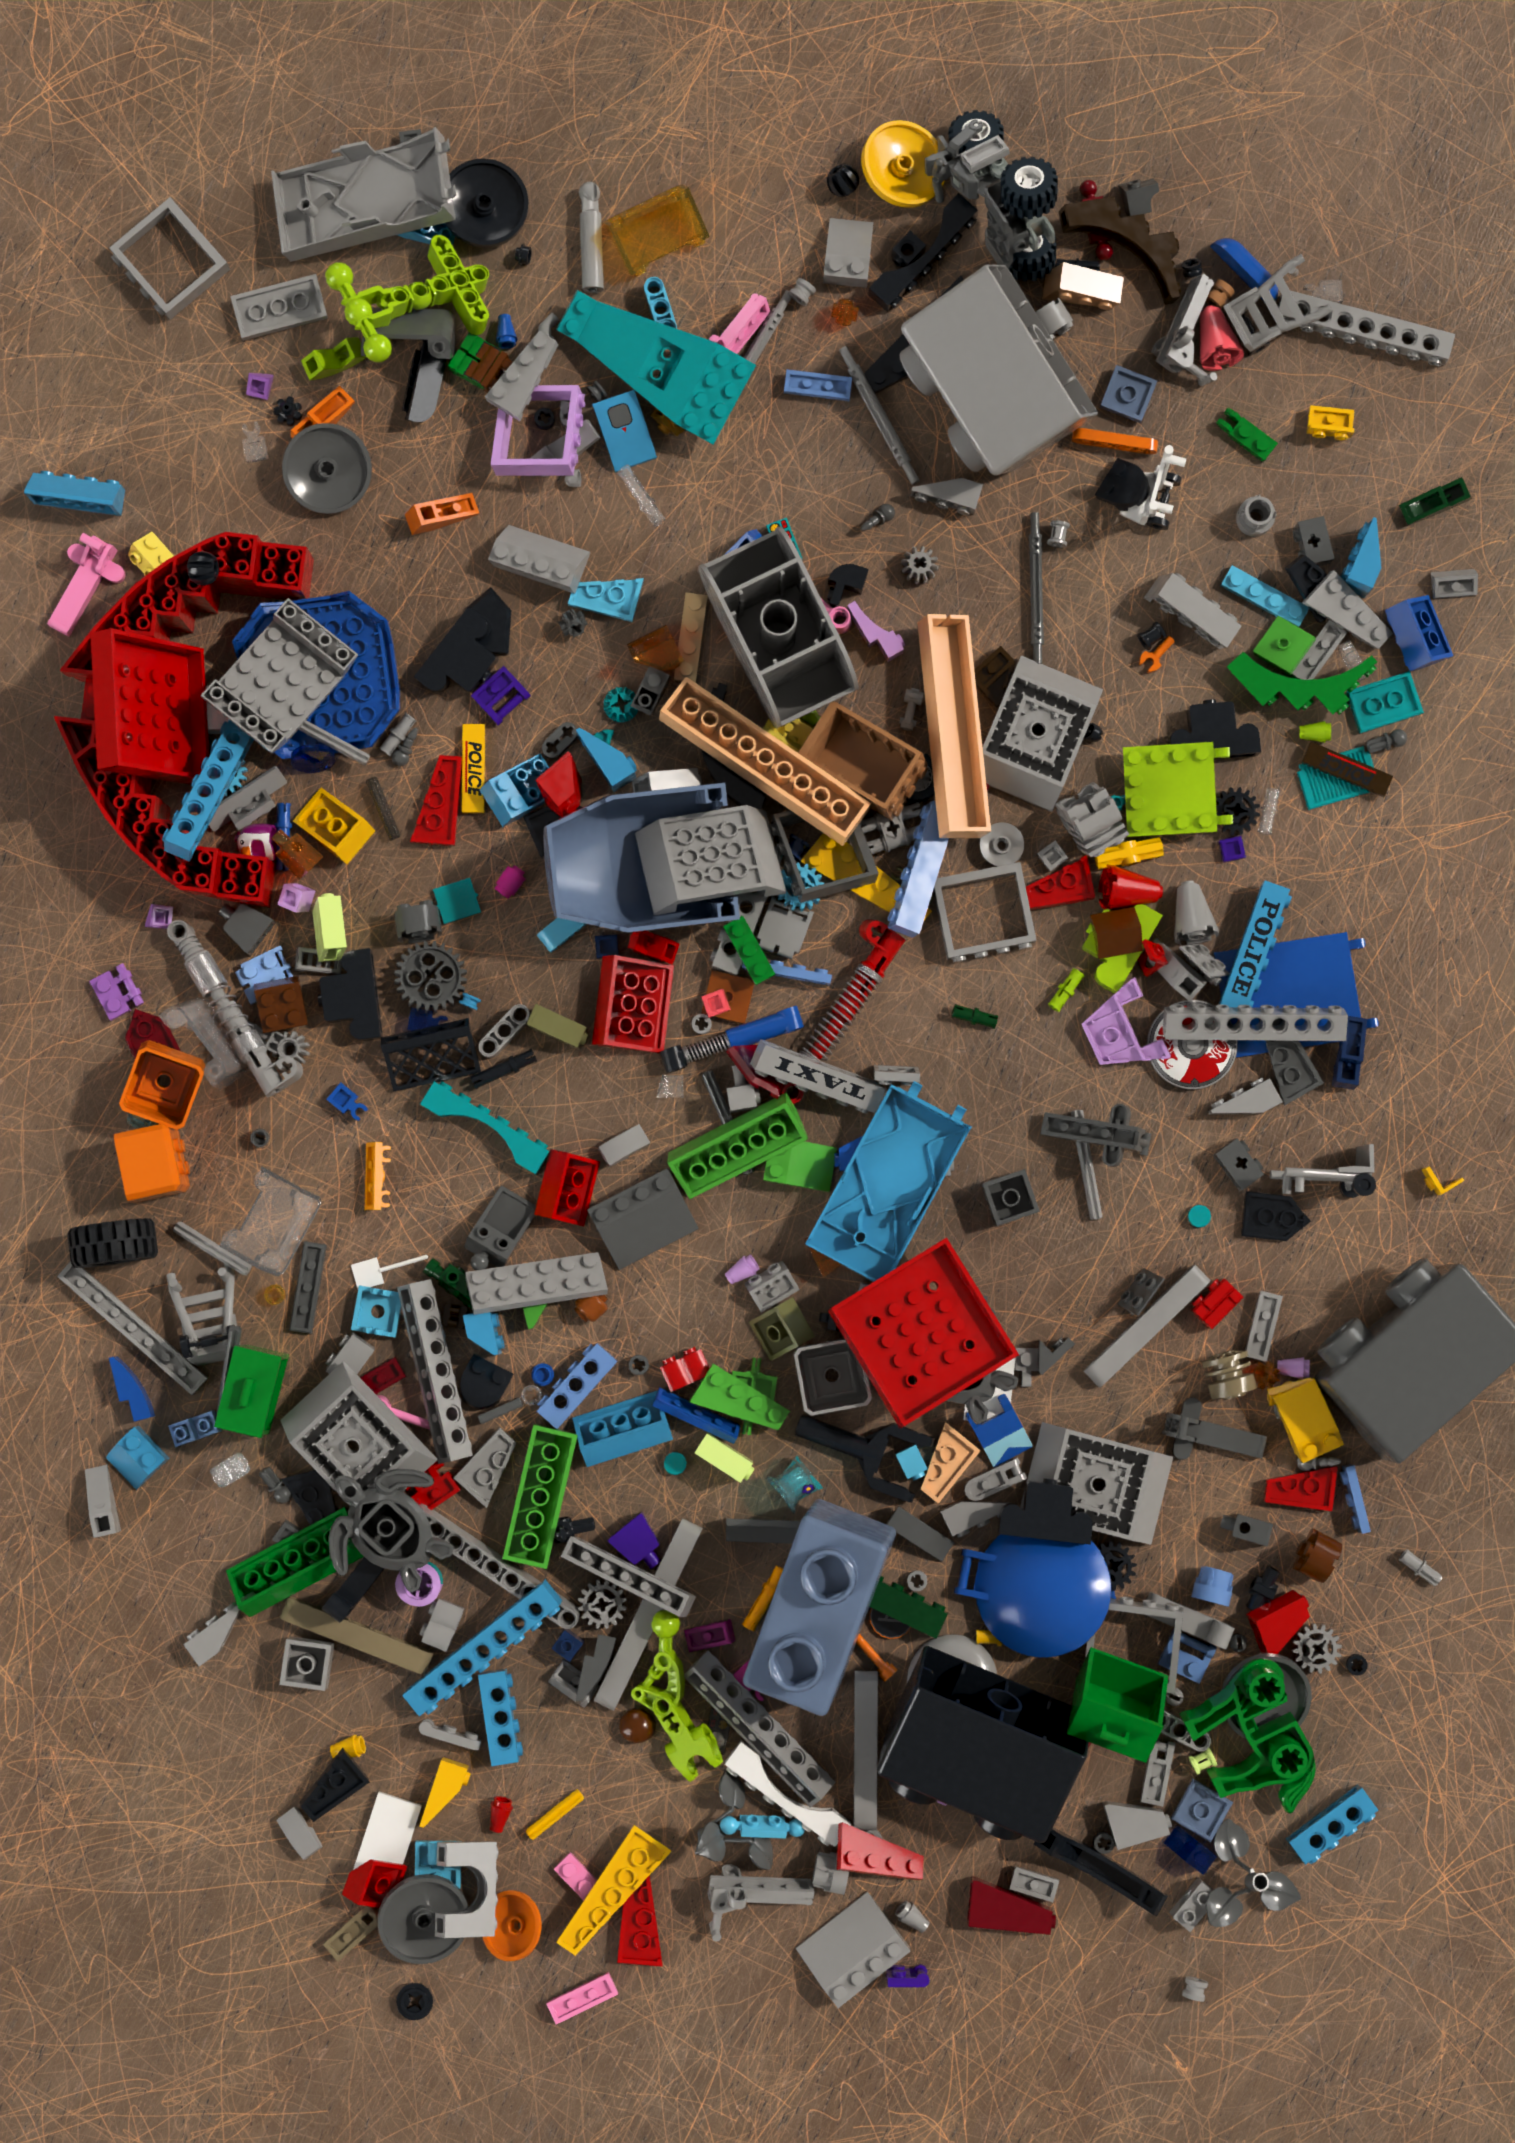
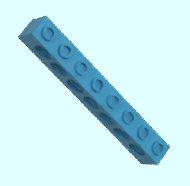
M230 720L223 723L219 740L215 739L210 751L212 753L210 757L206 756L201 765L203 770L200 775H195L191 787H193L191 792H186L184 795L182 809L175 812L172 819L173 825L171 829H166L162 841H164V851L187 861L191 860L254 741L253 738ZM229 741H235L237 743L231 744L229 743ZM215 776L218 779H211L209 777ZM206 794L208 797H201L200 795ZM191 812H197V813H199V814H198V815H191L190 813H191ZM181 830H187V831H189V833L184 834V833H181L180 831H181Z
M543 1580L406 1689L402 1696L419 1717L425 1712L427 1715L438 1707L436 1704L442 1698L446 1701L455 1694L454 1689L457 1686L461 1685L464 1687L473 1679L472 1674L476 1671L481 1673L490 1666L489 1661L494 1657L496 1659L501 1658L508 1651L506 1647L512 1643L517 1645L525 1638L524 1633L529 1629L532 1632L543 1624L541 1620L547 1615L550 1618L560 1610L558 1606L561 1604L562 1599L547 1580ZM531 1604H539L542 1611L534 1612L531 1609ZM513 1618H521L524 1621V1626L515 1625ZM496 1632H504L506 1634L507 1639H498L496 1636ZM485 1645L489 1649V1653H481L478 1647ZM461 1660H469L471 1662L472 1667H464L461 1663ZM444 1673L452 1674L454 1681H447L444 1678ZM433 1687L437 1695H430L426 1688Z

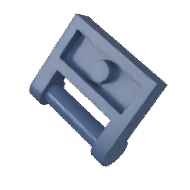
M1174 1629L1157 1663L1169 1670L1171 1666ZM1181 1632L1180 1642L1203 1652L1204 1656L1200 1659L1180 1649L1177 1674L1200 1684L1217 1647L1212 1644L1207 1645Z

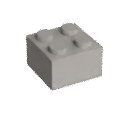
M289 1636L285 1643L279 1685L325 1691L329 1686L335 1642Z

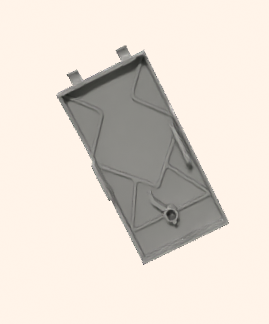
M434 127L432 130L396 146L375 151L366 141L342 145L340 148L332 150L333 154L340 152L343 156L278 173L271 171L282 254L292 262L456 220L453 198L457 195L456 186L454 184L451 188L446 153L450 151L449 138L445 142L444 136Z

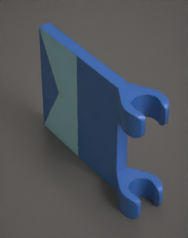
M1006 1394L998 1396L1004 1412L982 1424H975L969 1413H966V1417L993 1468L1033 1447Z

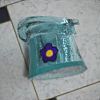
M798 1455L780 1476L778 1475L775 1478L768 1476L765 1478L784 1498L793 1514L796 1512L795 1505L799 1503V1500L823 1489L822 1485Z

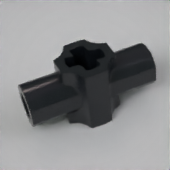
M1267 1565L1262 1576L1257 1575L1253 1579L1248 1591L1252 1594L1246 1604L1248 1608L1255 1610L1265 1602L1270 1603L1273 1600L1278 1588L1275 1582L1280 1574L1277 1569Z

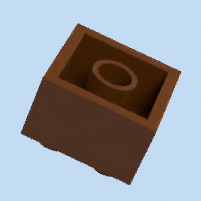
M299 976L254 984V993L263 1033L308 1025Z

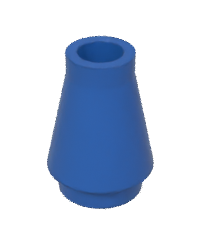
M501 314L498 316L496 343L501 349L514 348L518 339L511 316L509 314Z

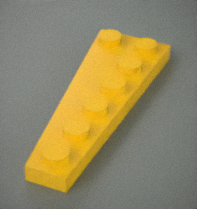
M824 833L801 860L803 865L807 863L810 869L816 868L817 873L833 881L862 874L853 847L847 842L842 846ZM877 867L879 874L875 883L853 888L850 891L890 913L896 903V900H894L895 893L901 885ZM929 908L927 909L924 921L932 912Z
M633 1825L556 1943L576 1956L618 1908L626 1902L630 1895L670 1854L671 1849L636 1825Z

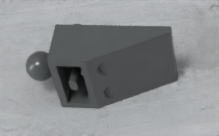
M502 1185L499 1187L468 1235L464 1245L465 1249L475 1254L470 1262L474 1270L486 1269L488 1263L496 1267H503L507 1264L535 1217L536 1205Z

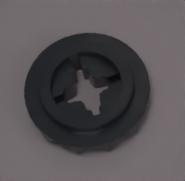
M412 1982L403 1986L397 1996V2008L400 2014L409 2020L423 2019L430 2013L433 2007V1996L430 1989L422 1983ZM410 1995H413V1997L422 1995L419 2000L420 2006L414 2004L408 2008L411 2002Z

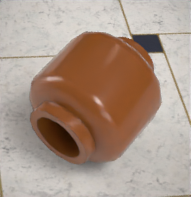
M605 1295L576 1299V1308L574 1310L585 1322L588 1320L595 1322L608 1310V1306L605 1303L608 1298Z

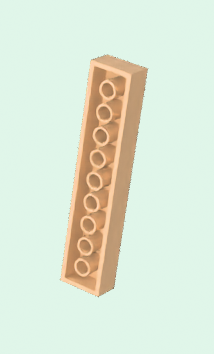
M688 677L684 678L660 710L659 720L842 846L869 810L871 805L869 801Z

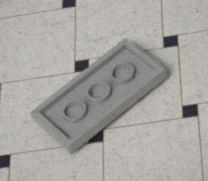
M316 274L230 296L243 341L328 318Z

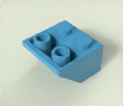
M488 1312L463 1315L467 1338L493 1355L502 1354L501 1349H505L503 1336H498L497 1327L500 1326L498 1313Z

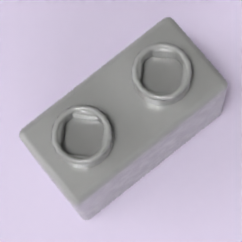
M984 265L905 321L901 326V331L910 344L900 353L902 366L913 384L924 395L931 396L937 391L940 392L957 419V422L947 430L949 440L960 459L974 472H979L984 467H987L992 475L1015 471L1098 414L1093 403L1006 265Z

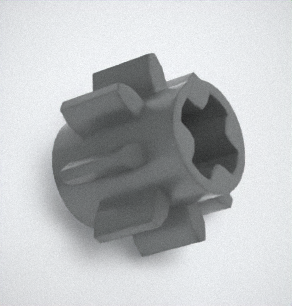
M573 609L562 613V621L558 622L565 636L570 634L573 638L584 633V626L588 625L582 611L576 613Z

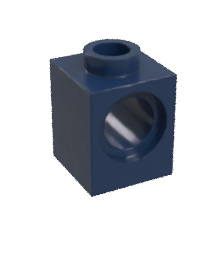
M565 1629L551 1649L570 1662L583 1645L584 1640L571 1630Z

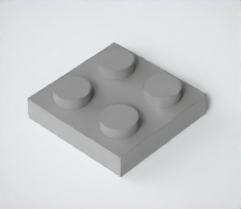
M874 1065V1080H879V1084L890 1085L892 1081H899L901 1085L911 1086L913 1081L920 1083L919 1067Z

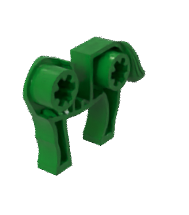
M1254 1659L1249 1661L1219 1693L1209 1697L1200 1706L1179 1713L1194 1742L1235 1714L1240 1729L1254 1751L1248 1758L1236 1765L1207 1769L1206 1771L1219 1797L1223 1798L1237 1792L1254 1791L1269 1785L1283 1784L1278 1791V1798L1284 1811L1291 1814L1309 1790L1315 1777L1316 1765L1312 1747L1291 1712L1259 1727L1256 1725L1255 1717L1287 1702L1283 1672L1279 1665L1272 1660Z

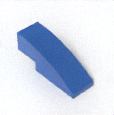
M118 1356L110 1357L109 1361L119 1402L129 1400L134 1422L154 1417L155 1413L152 1403L138 1377Z

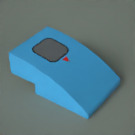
M635 390L592 404L615 473L657 459Z

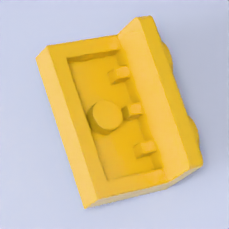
M1310 405L1306 434H1312L1315 438L1333 436L1336 440H1347L1354 434V410Z

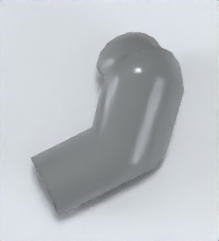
M551 312L539 325L538 332L540 330L554 339L551 336V328L559 321V318Z

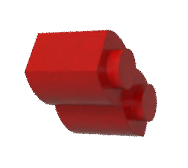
M693 1347L683 1352L684 1357L676 1360L675 1356L662 1361L664 1366H661L660 1369L670 1392L704 1378L709 1370V1366L701 1349L696 1350Z

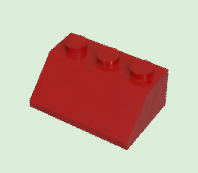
M550 1149L534 1215L584 1227L600 1161Z

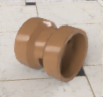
M1217 279L1212 291L1207 296L1206 303L1209 306L1214 305L1222 310L1225 301L1230 299L1235 291L1227 282Z

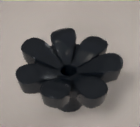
M290 396L287 397L286 401L279 399L277 401L279 407L273 409L274 415H279L277 422L280 424L286 420L288 426H293L294 418L297 420L302 418V414L298 412L302 409V405L294 403V398Z

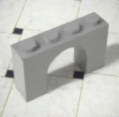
M437 1842L436 1866L467 1867L475 1875L478 1889L474 1902L464 1911L435 1913V1937L495 1936L497 1928L495 1907L498 1902L496 1894V1883L498 1881L496 1860L499 1854L497 1842Z

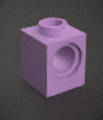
M298 883L284 884L277 905L296 913L309 912L315 890Z

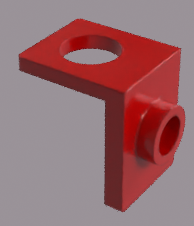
M1145 939L1142 941L1146 952L1139 956L1137 960L1144 975L1148 977L1167 965L1168 961L1160 944ZM1148 957L1151 961L1156 962L1152 968L1146 966V959Z

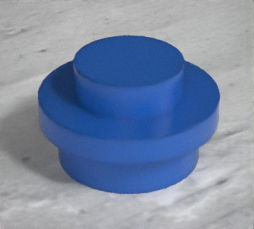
M545 1363L536 1365L532 1370V1380L539 1386L550 1384L554 1378L552 1367Z

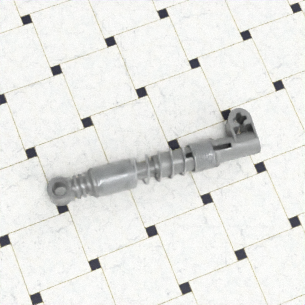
M182 920L172 921L167 928L168 937L175 943L182 957H184L185 968L201 995L205 998L212 997L213 1001L209 1003L208 1007L215 1005L218 1007L214 1016L220 1018V1026L226 1028V1036H230L233 1040L231 1043L240 1060L248 1065L266 1097L276 1095L298 1081L303 1074V1067L300 1062L290 1057H283L274 1063L271 1062L266 1053V1045L257 1030L254 1029V1025L247 1022L248 1015L241 1012L243 1007L236 1003L237 997L235 995H228L231 987L227 985L228 982L208 950H204L201 943H199L194 928ZM181 928H184V935L178 938V931ZM225 987L229 988L227 994L224 991ZM233 996L235 1000L230 1001L228 997ZM289 1065L292 1066V1067L290 1068V1071H291L290 1074L287 1073V1071H288V1066H289ZM278 1069L283 1071L284 1080H282L277 1072Z

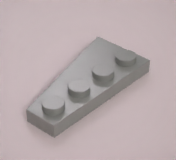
M539 330L485 395L486 401L516 420L521 421L523 417L522 412L525 406L529 405L532 399L531 394L535 386L538 387L541 381L540 376L543 370L547 369L558 347L557 341Z
M1335 570L1330 571L1302 602L1307 607L1316 610L1321 616L1335 622L1340 628L1346 629L1354 637L1373 649H1379L1393 634Z

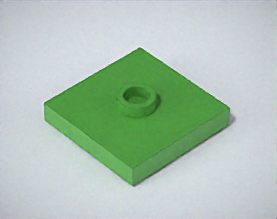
M1278 616L1255 647L1253 653L1291 676L1316 638Z

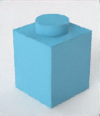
M916 1444L895 1453L907 1479L912 1477L914 1481L925 1475L924 1471L928 1468Z

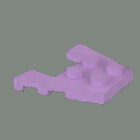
M1135 977L1131 978L1082 1023V1027L1100 1065L1139 1060L1168 1059L1171 1057L1163 1038L1141 1047L1122 1005L1143 996Z

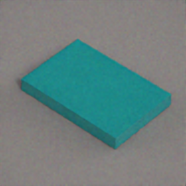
M1410 671L1355 688L1351 693L1345 692L1346 696L1350 699L1348 702L1359 734L1424 713Z

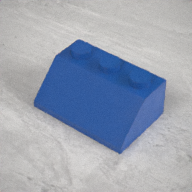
M1429 595L1406 599L1385 610L1387 621L1393 629L1396 643L1402 651L1404 663L1410 672L1423 669L1454 656Z

